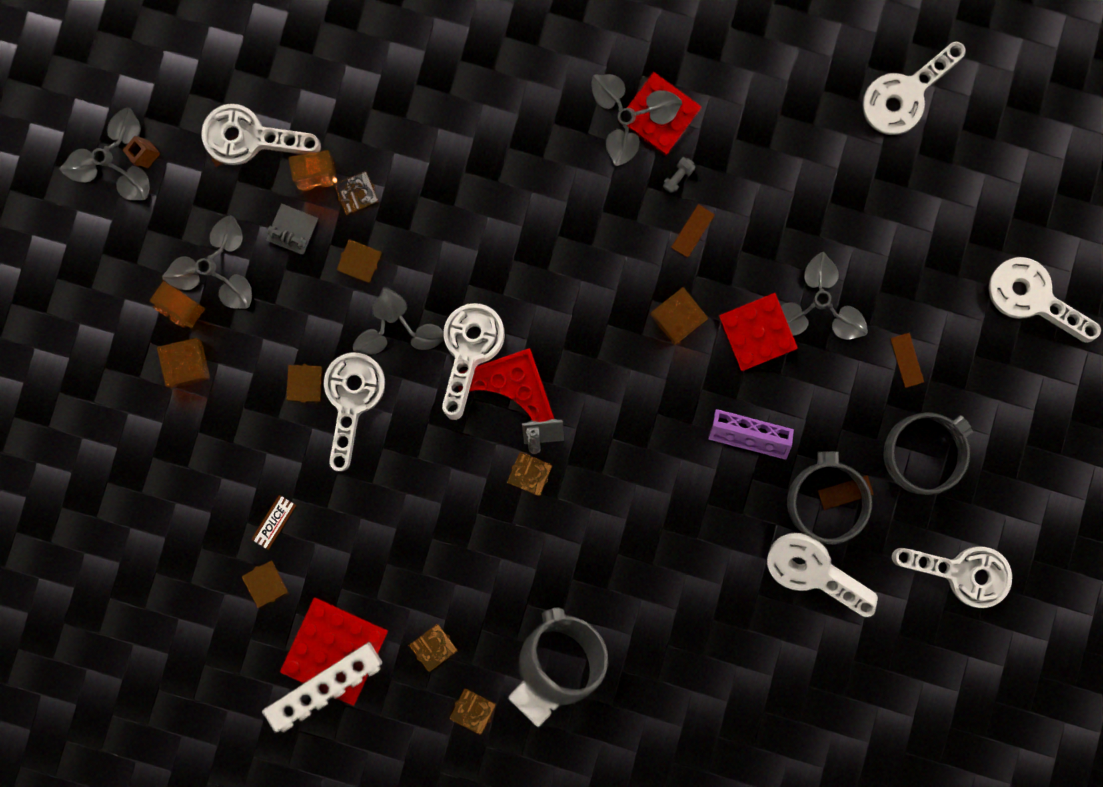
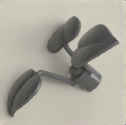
M608 74L594 75L592 78V91L597 103L609 109L617 102L619 107L618 120L624 124L625 132L620 129L614 130L608 135L606 140L607 151L616 166L628 162L639 149V137L635 133H628V124L635 121L636 115L650 112V118L655 123L666 124L675 118L682 105V100L677 95L660 90L651 93L647 97L646 103L649 108L635 112L632 108L622 107L619 99L625 94V85L619 77Z
M128 107L124 108L111 119L108 125V136L113 140H117V142L105 146L104 149L97 148L93 152L86 149L74 151L61 166L60 171L75 181L89 182L97 176L98 171L95 165L112 167L123 174L117 181L119 194L129 200H145L150 189L147 174L136 166L130 167L125 172L112 163L113 156L109 151L120 145L121 141L128 144L134 136L139 137L140 124L133 111Z
M231 215L227 216L213 227L210 233V243L214 247H220L218 251L209 255L207 259L202 258L197 262L189 257H179L172 262L162 278L173 287L190 290L195 288L200 282L197 273L215 276L225 282L219 289L221 302L230 308L247 309L252 299V290L248 280L238 274L231 276L229 280L215 272L216 264L213 261V258L223 252V249L235 251L242 244L243 233L235 218Z
M825 252L815 256L805 271L807 285L811 288L819 287V292L814 297V303L803 312L796 303H786L781 306L791 332L794 336L806 330L808 320L804 315L814 307L818 309L828 307L836 317L832 323V329L836 336L845 340L866 336L868 333L867 324L862 314L851 306L842 307L839 314H837L830 303L831 295L822 288L834 286L839 277L836 265L828 258Z
M383 288L379 298L372 307L374 316L381 319L380 332L378 333L376 330L370 329L360 334L353 344V351L368 355L381 352L387 345L386 337L382 336L384 334L385 321L393 323L398 318L413 337L411 345L419 350H428L438 346L444 340V332L436 325L425 324L420 326L416 333H414L402 317L407 310V304L404 299L395 292Z

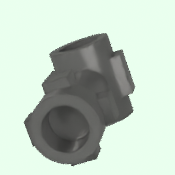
M683 157L676 165L679 170L671 179L667 178L664 181V189L669 193L676 192L679 188L677 183L685 174L689 176L696 168L693 165L694 163L690 159Z

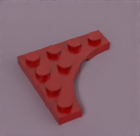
M530 348L476 366L469 392L491 391L507 396L518 403L527 412L532 421L545 422L554 419ZM468 369L459 373L464 374L468 371ZM459 385L458 388L461 392L463 390V386Z

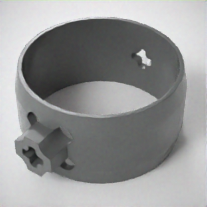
M920 413L901 420L892 428L884 445V462L889 475L900 487L916 494H937L950 489L962 478L969 463L970 451L966 437L973 433L971 425L962 416H958L952 421L945 416L935 413ZM915 419H929L941 424L950 432L957 446L958 457L953 474L944 484L931 490L918 488L906 481L898 471L894 459V446L899 433L908 423Z
M817 452V464L806 468L794 479L789 489L787 507L792 523L801 534L809 535L822 544H840L855 537L865 527L871 514L872 499L869 487L863 477L851 467L839 463L838 452ZM821 467L836 468L848 474L858 485L862 496V509L858 521L849 532L834 539H823L808 531L800 521L796 510V495L800 484L806 476Z
M554 608L544 611L542 613L544 623L529 635L520 653L519 668L522 679L532 694L544 702L554 705L577 702L591 693L599 685L607 667L605 645L594 628L580 619L565 617L563 609ZM548 631L561 632L572 637L581 645L587 655L590 666V677L585 690L576 692L566 691L556 687L544 677L539 669L535 655L536 642L540 633Z

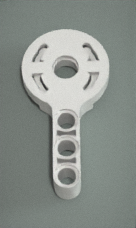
M959 42L951 43L913 76L887 74L875 80L868 88L863 100V111L868 123L877 131L889 135L901 134L913 128L920 120L924 111V91L961 60L965 54L963 44ZM950 49L958 50L959 57L951 56ZM941 62L944 65V69L937 70L934 63ZM926 75L929 79L928 83H921L919 76ZM889 98L898 99L901 104L900 110L897 112L889 111L886 108V101Z
M227 104L213 110L206 118L202 128V140L206 150L216 160L228 165L245 163L262 149L304 155H316L321 149L320 142L315 135L262 127L260 121L251 110L237 104ZM230 127H236L239 130V136L235 140H227L225 138L226 130ZM270 135H275V136H276V139H275L274 142H272V143H267V142H266L268 136H270ZM289 138L296 139L292 146L286 145V141ZM308 141H315V146L313 148H306V143Z
M1023 257L1009 259L1002 263L993 273L989 283V294L995 307L1003 314L1013 318H1030L1039 314L1083 342H1091L1100 335L1101 328L1096 322L1054 297L1051 278L1047 270L1035 260ZM1015 282H1023L1026 285L1027 292L1025 295L1020 296L1014 293L1012 286ZM1050 306L1058 308V315L1050 312ZM1068 317H1073L1076 320L1075 326L1068 323ZM1086 327L1093 330V336L1086 335Z
M467 304L459 307L449 316L444 326L446 346L455 357L443 402V410L447 417L452 420L459 419L463 415L476 366L492 359L500 351L504 342L505 332L500 317L493 309L482 304ZM471 327H479L481 334L476 339H470L466 336L467 330ZM461 367H468L466 373H458ZM456 386H463V390L460 393L453 392ZM451 405H458V409L455 412L448 411Z
M347 353L336 358L328 367L324 377L325 393L330 402L338 409L330 456V466L336 471H345L349 468L358 417L361 413L373 408L380 401L385 389V377L381 367L371 357L361 353ZM357 375L361 378L362 385L358 390H350L347 387V380L350 376ZM345 417L352 419V425L348 428H344L342 425V420ZM341 437H347L349 440L345 448L339 446L338 442ZM339 456L345 459V464L341 468L335 465V460Z
M792 533L778 538L771 546L767 560L768 568L774 579L781 585L793 590L819 588L864 617H870L875 613L878 600L876 593L833 566L826 548L818 540L806 534ZM800 557L804 559L806 563L797 564L792 560V558Z
M988 547L968 548L952 560L906 548H898L892 554V560L898 566L946 578L957 598L973 607L987 608L998 604L1006 597L1012 584V572L1009 563L1003 555ZM901 552L907 554V560L904 563L899 561V554ZM921 557H925L927 560L924 568H921L918 564ZM941 562L946 564V570L943 573L938 569ZM980 569L985 570L988 574V581L984 585L977 584L974 578L975 573Z

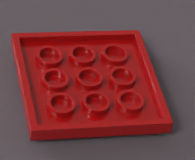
M315 597L280 673L305 684L368 642L371 643L378 654L388 630ZM355 661V670L363 671L364 664L361 661ZM338 672L336 675L339 682H346L347 677L345 673ZM367 673L362 676L363 681L352 687L350 684L345 687L344 690L346 692L338 696L337 699L354 706L369 674ZM321 683L319 690L328 693L329 686Z

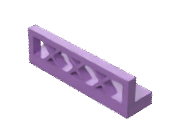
M716 409L709 440L787 459L792 447L794 429ZM719 417L727 419L729 423L719 422L718 419ZM739 424H746L748 428H742ZM758 429H765L768 433H761ZM778 434L788 435V439L781 438Z

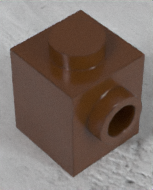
M134 136L123 149V152L130 158L131 163L137 167L149 168L160 155V152L149 140Z

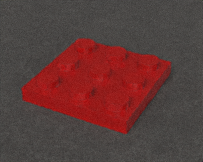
M653 72L627 108H632L635 112L649 108L646 103L647 97L651 93L660 90L677 95L682 100V105L675 118L669 123H655L650 118V112L636 115L635 121L628 124V128L664 155H667L702 107Z
M776 293L719 315L741 371L798 349Z

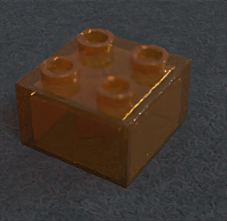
M329 150L289 157L292 179L298 189L302 188L303 191L314 189L313 186L321 185L322 187L332 186L333 182H338L334 158Z
M165 281L162 282L150 299V302L155 304L153 306L155 310L167 317L171 315L170 320L183 328L185 326L192 328L205 309Z
M684 287L650 314L674 345H677L709 319Z
M193 338L157 347L166 387L175 388L210 379L200 339Z

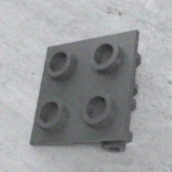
M281 204L272 227L269 226L267 230L268 237L266 241L304 255L318 218Z
M563 420L530 421L522 424L524 444H528L529 452L532 454L540 452V443L564 441Z

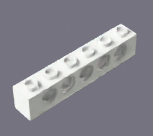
M368 642L263 710V713L275 732L280 729L284 732L293 726L292 721L299 718L301 721L311 714L309 710L312 708L320 709L328 703L326 699L331 696L337 698L346 692L344 688L351 684L354 687L362 682L363 679L361 677L368 673L371 676L379 671V665L383 662L371 643ZM355 661H361L364 664L363 671L355 670ZM338 672L346 674V682H339L336 675ZM321 683L329 686L328 693L320 692L319 685ZM304 694L311 697L312 702L310 705L302 702ZM285 706L293 707V716H288L285 713Z

